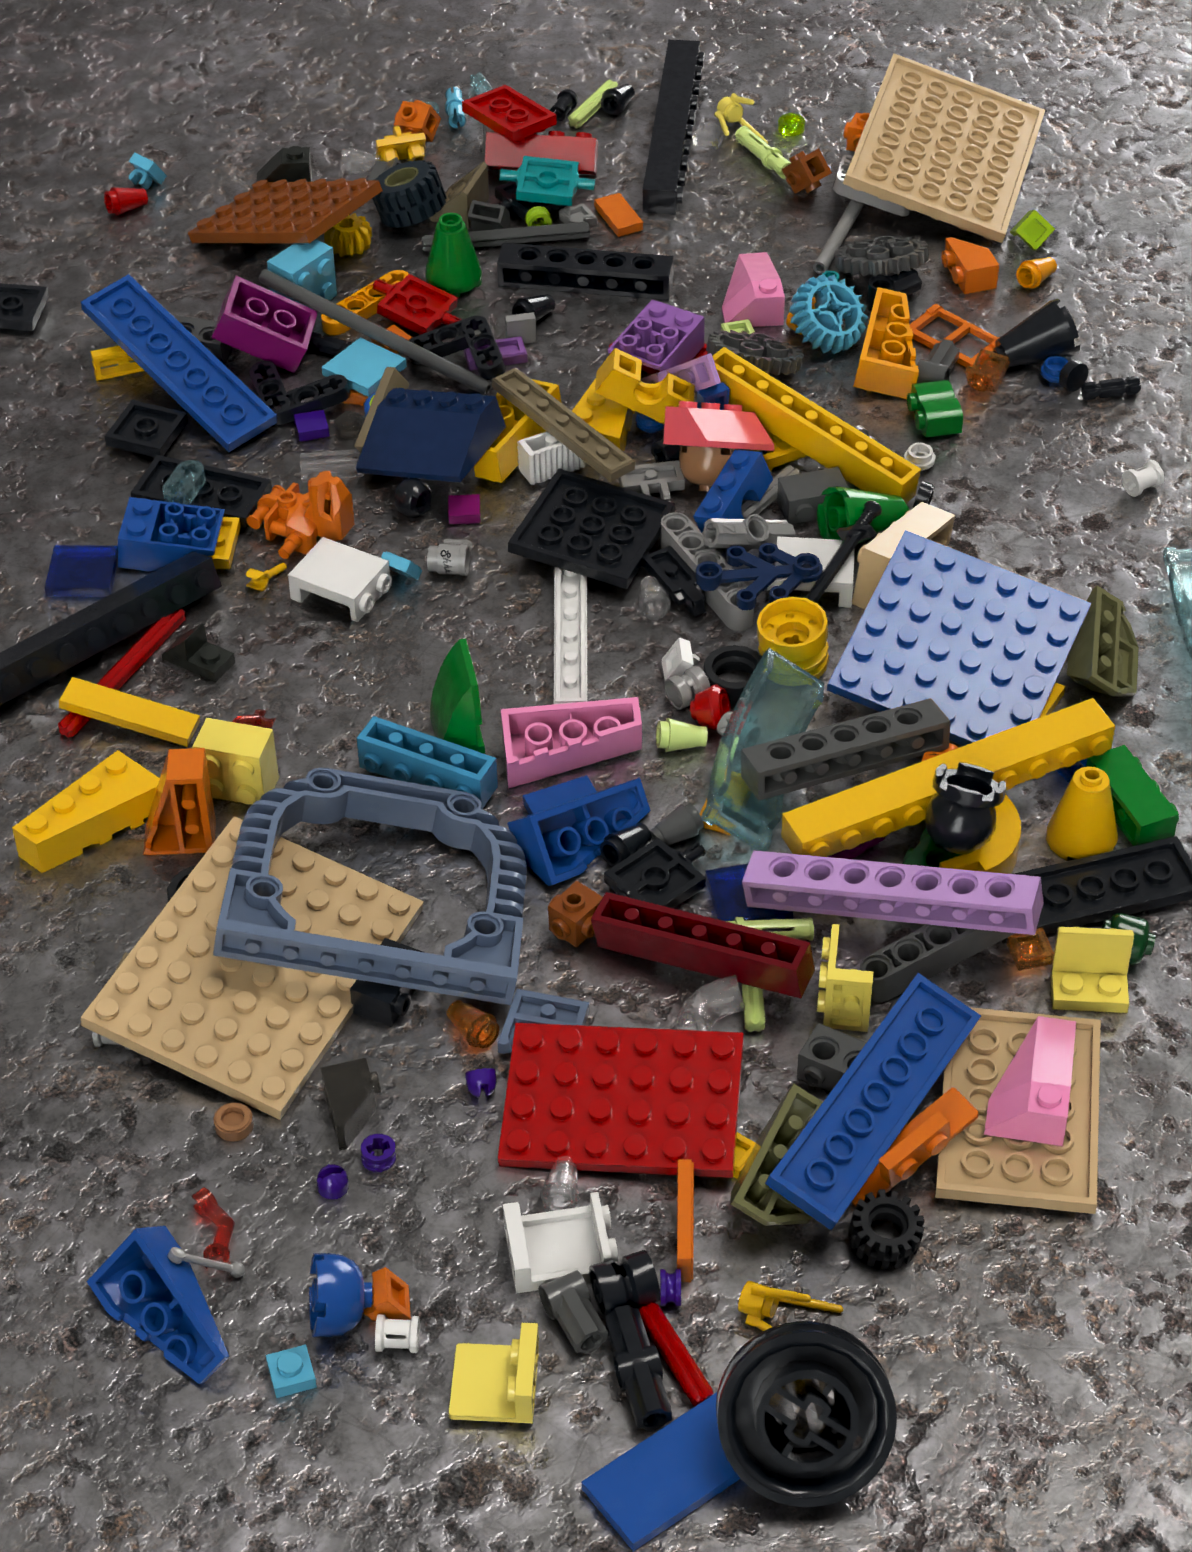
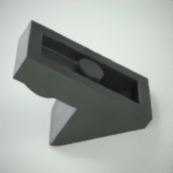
M204 623L182 634L161 654L163 660L215 683L235 664L234 653L207 642Z

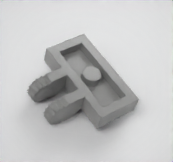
M679 460L635 465V470L618 478L620 487L651 496L650 493L660 492V499L671 502V491L685 489V479L680 469Z

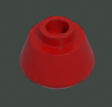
M717 684L697 693L695 700L690 702L692 719L694 721L697 720L700 726H706L713 730H717L721 717L731 711L726 690Z

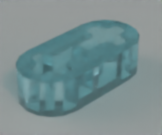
M196 460L181 462L163 485L164 501L190 505L206 481L203 464Z

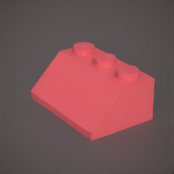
M679 401L678 407L666 406L663 444L774 451V443L755 412H743L742 405L724 404V410H720L719 403L701 402V408H697L698 402Z

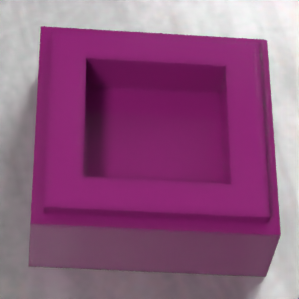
M480 494L448 495L449 524L481 523Z

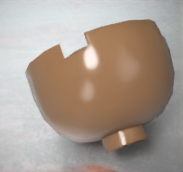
M680 446V469L683 476L689 482L699 485V491L708 492L733 451L742 449Z

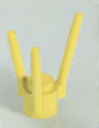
M733 93L731 97L727 96L719 101L714 116L718 118L725 136H729L726 121L729 123L739 122L742 126H747L754 134L768 144V141L742 118L743 107L740 103L753 105L755 103L754 100L739 97Z

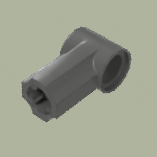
M943 339L942 342L934 345L926 360H919L917 364L919 369L917 383L950 379L951 370L959 358L960 349L956 348L953 341Z
M578 1270L539 1286L540 1299L550 1319L558 1320L576 1353H592L598 1350L603 1342L608 1340V1331L591 1304L589 1289Z

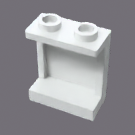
M777 536L778 549L794 557L801 553L814 554L819 558L823 570L843 542L837 539ZM855 548L825 590V592L839 593L838 607L851 608ZM776 561L772 565L781 566L782 564ZM777 578L767 587V590L774 586H780L787 578ZM816 581L810 583L802 582L795 590L810 591Z
M322 537L288 574L290 598L302 603L310 593L348 606L350 608L351 620L359 622L366 613L372 610L374 603L382 594L387 593L390 589L392 577L390 576L389 561Z
M598 1192L590 1193V1205L522 1216L519 1202L503 1204L504 1230L516 1294L537 1291L540 1285L576 1270L581 1273L586 1283H590V1265L611 1259L614 1262H618L615 1238L608 1239L606 1231L611 1229L608 1205L601 1206Z

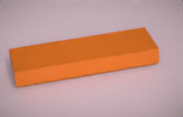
M678 1159L677 1269H681V1282H691V1279H693L694 1162H692V1159Z

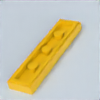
M75 677L71 678L59 699L60 709L188 747L200 723V715Z

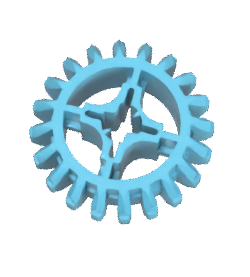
M822 274L817 278H809L805 284H802L797 289L791 300L793 304L790 306L789 312L794 316L791 318L790 323L798 325L795 333L803 334L802 343L810 341L812 343V350L820 346L823 354L830 350L835 354L841 350H848L860 340L861 335L867 328L865 323L868 316L863 313L867 305L860 304L859 301L862 295H855L853 292L855 286L847 287L845 279L837 282L835 274L828 278ZM813 297L816 299L815 309H812ZM842 319H845L844 331H842L841 325L843 324Z

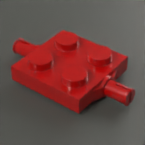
M408 274L401 282L392 285L379 278L373 283V290L386 295L377 304V314L420 335L434 330L441 324L449 325L462 320L450 314L457 307L458 297L411 274Z

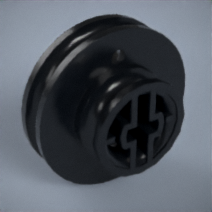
M796 1321L777 1325L759 1333L745 1343L731 1359L723 1373L717 1392V1424L721 1445L727 1460L737 1475L750 1488L778 1503L798 1507H816L843 1500L858 1492L876 1476L887 1460L893 1446L897 1426V1411L894 1395L886 1373L874 1353L861 1340L833 1325L813 1321ZM831 1390L834 1393V1399L828 1396ZM811 1402L814 1403L816 1412L808 1408ZM792 1403L801 1408L798 1413L794 1412ZM857 1435L860 1436L862 1443L857 1447H853Z

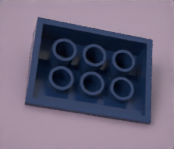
M393 388L376 409L356 465L357 473L461 483L506 428L496 396Z

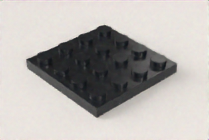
M559 468L508 541V552L627 589L642 566L644 556L650 553L661 535V519L664 515L675 512V503Z

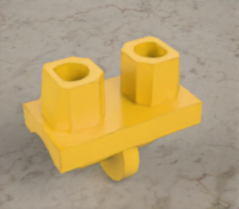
M394 126L393 135L384 136V139L376 140V160L389 162L396 157L398 160H424L426 148L424 132L411 134V132L401 133L400 127Z

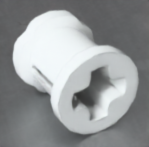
M1149 460L1143 467L1136 470L1128 469L1122 474L1124 489L1133 497L1140 495L1144 489L1149 487L1157 488L1164 483V472L1155 460Z
M378 1314L375 1329V1351L383 1352L384 1348L409 1349L411 1353H418L420 1317L412 1316L411 1320L386 1319L385 1315Z

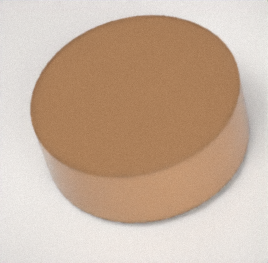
M236 1102L221 1106L214 1115L216 1134L221 1139L230 1142L245 1139L250 1135L254 1127L251 1110L246 1105Z

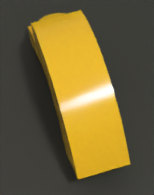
M1006 793L1003 802L995 806L996 829L990 841L980 849L969 854H962L940 862V868L1005 874L1013 872L1018 858L1021 820L1016 807Z

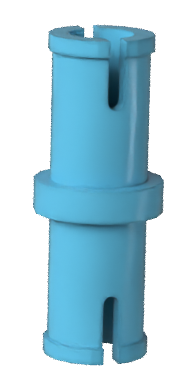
M453 87L454 93L451 92V88H448L445 93L447 100L445 112L449 116L450 126L458 128L457 122L460 123V127H463L466 123L465 113L462 111V101L464 100L462 99L461 89Z

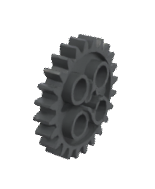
M880 236L872 240L865 238L864 241H854V244H845V247H839V250L835 251L836 268H838V271H843V273L851 272V275L861 273V276H886L892 272L900 274L902 270L911 271L910 268H919V265H925V262L929 261V250L926 241H920L919 238L912 239V237Z
M721 330V333L714 332V334L709 335L706 347L707 354L711 353L712 356L725 347L767 374L773 373L779 376L780 373L789 375L790 373L796 374L797 371H800L804 357L802 350L797 349V346L789 345V342H780L779 338L755 332L751 334L745 331L738 333L734 330H730V332Z

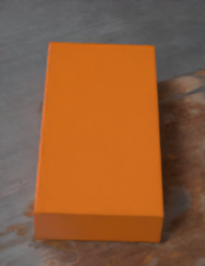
M620 193L594 199V208L617 237L643 230V221Z

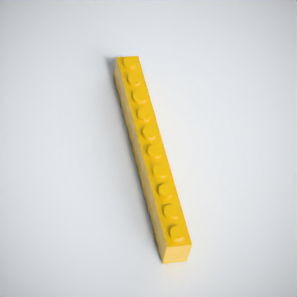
M1094 698L1088 699L782 813L781 837L792 854L828 857L846 849H853L859 844L875 838L885 837L891 832L909 825H917L925 820L926 807L931 797L937 793L933 788V778L936 768L941 764L945 763L947 769H957L959 763H968L994 772L993 780L998 783L1005 781L1006 790H1009L1020 783L1041 778L1049 772L1063 767H1070L1078 761L1094 755H1102L1112 748L1115 725Z

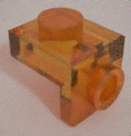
M981 348L973 366H967L965 370L967 383L977 391L985 392L987 390L996 393L1010 364L1009 357Z

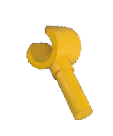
M280 563L264 572L250 568L246 572V577L252 579L246 584V587L264 591L268 586L269 579L287 569L286 564Z

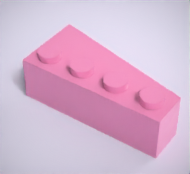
M638 697L501 709L502 738L508 789L642 749V720Z

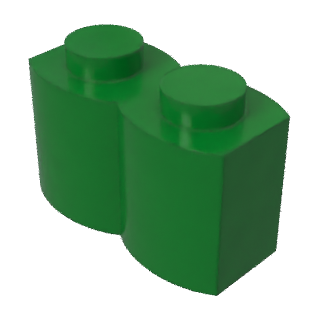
M949 380L912 384L911 393L907 394V406L909 411H914L916 428L921 429L925 437L962 433L963 412L958 399L955 398Z

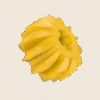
M353 213L324 233V242L333 247V253H339L340 257L345 255L353 257V254L361 255L364 250L370 249L372 228L370 223L366 221L365 216L357 217L356 213Z

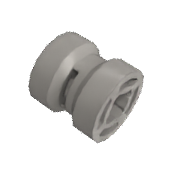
M694 666L687 669L682 676L674 675L666 679L664 687L670 703L676 709L681 710L690 706V702L695 700L697 693L710 687V682L705 672L700 667Z

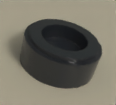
M1071 360L1066 363L1059 375L1060 385L1071 392L1080 389L1088 377L1087 365L1078 360Z
M925 481L921 483L913 508L920 502L930 505L935 491L934 484Z

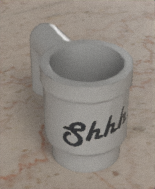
M444 539V543H439L438 546L430 545L427 554L428 571H437L438 574L467 576L470 567V553L473 548L472 542L462 539Z

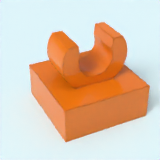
M387 1267L373 1272L372 1303L374 1304L364 1309V1314L372 1321L377 1320L378 1314L385 1315L389 1319L410 1320L409 1285Z

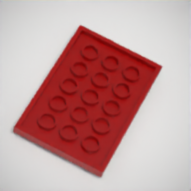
M515 1023L498 1151L499 1166L678 1175V1159H692V1162H694V1176L733 1178L744 1033Z

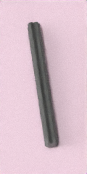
M588 222L470 231L468 233L474 248L502 246L503 243L530 244L588 239L590 227ZM434 235L422 236L424 252H430Z

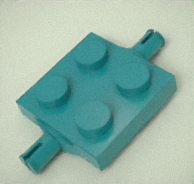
M523 156L522 165L518 170L502 168L500 170V181L516 182V200L572 206L573 197L577 190L594 191L596 179L580 178L578 174L579 162Z

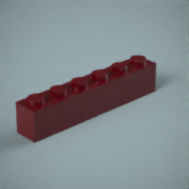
M609 892L604 894L591 918L598 947L800 999L815 971L810 942Z

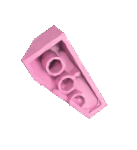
M768 253L739 254L722 305L724 323L749 319L752 327L784 325L785 295L781 279Z
M1042 1016L1037 1017L988 1100L984 1135L1063 1146L1070 1100L1076 1021Z

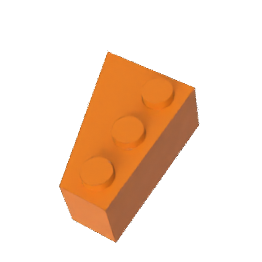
M205 748L169 749L146 823L143 855L206 853L215 841L216 818Z

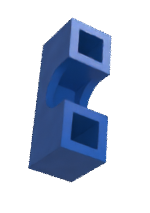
M733 451L693 516L701 533L704 529V522L710 518L744 519L741 509L742 500L760 501L773 481L762 452Z

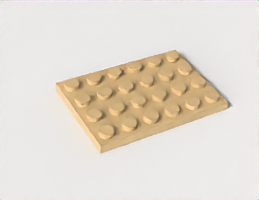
M969 1007L980 1014L981 1017L944 1069L942 1095L950 1088H956L978 1110L979 1116L950 1140L947 1146L938 1153L935 1198L1095 1214L1098 1178L1101 1020ZM1038 1016L1076 1021L1070 1100L1063 1146L984 1135L988 1100Z

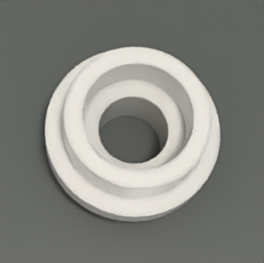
M914 443L905 452L904 459L923 471L934 465L935 454L930 445Z

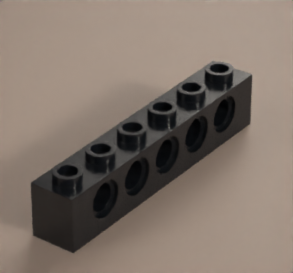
M503 243L497 261L498 287L669 300L674 277V256Z

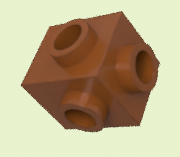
M819 148L807 155L804 151L789 158L791 164L782 169L786 181L791 186L794 194L803 189L807 193L822 186L819 180L832 173Z
M575 881L562 894L556 895L549 903V930L557 938L566 940L575 947H578L584 940L595 935L591 918L603 896L582 883Z

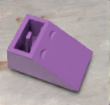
M652 299L608 348V353L617 348L641 359L642 365L659 371L692 360L704 346V317Z

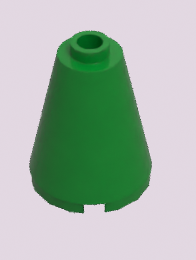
M839 486L828 487L821 494L826 495L824 502L818 504L817 523L822 539L841 540L837 534V529L854 525L863 513L864 504L872 500L879 503L882 508L881 515L873 519L870 524L876 534L890 527L892 522L904 516L909 507L900 496ZM871 538L862 539L857 544L868 541Z

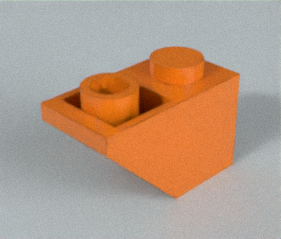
M953 237L946 238L945 250L941 254L942 263L945 268L949 269L954 283L959 285L962 292L969 294L997 289L999 263L989 248Z

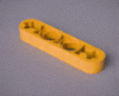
M393 270L379 279L392 285L401 282L409 273L404 270ZM373 281L338 302L337 305L368 319L377 313V304L386 295L373 290ZM374 295H383L380 297H372ZM324 314L321 315L322 330L328 335H341L352 329Z

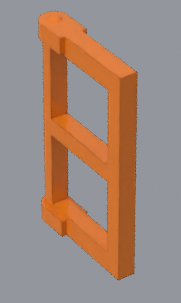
M938 304L932 305L923 315L909 324L910 329L913 331V339L930 349H933L936 343L942 341H938L920 330L937 317L959 327L944 338L953 341L954 344L968 333L990 343L972 358L959 352L957 363L971 371L977 369L993 356V348L996 347L995 341L1000 338L943 309Z

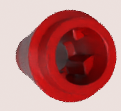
M112 187L110 191L104 193V203L108 213L120 215L142 205H147L148 196L144 188Z

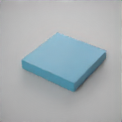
M360 337L323 365L322 375L325 377L335 374L345 376L350 389L369 397L377 391L386 367H395L401 372L407 367L406 358Z

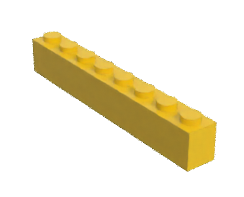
M723 347L712 356L721 383L723 382L730 388L728 404L742 405L743 412H755L764 429L826 468L839 467L844 479L861 490L900 496L906 503L916 495L921 472L919 467L729 349Z

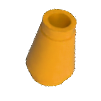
M1052 257L1023 261L1016 271L1017 281L1025 288L1033 289L1038 287L1056 271V261Z

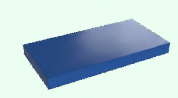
M717 1392L581 1482L583 1492L633 1552L741 1479L727 1460L721 1445L716 1417Z

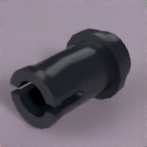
M567 89L558 94L557 102L550 109L551 112L556 114L557 121H563L568 112L577 106L576 93Z

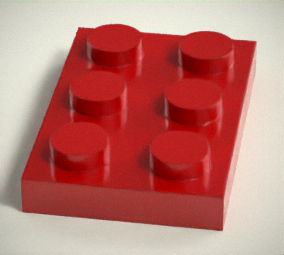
M506 84L462 101V111L512 142L521 141L524 137L543 132L545 129L557 125L555 113Z

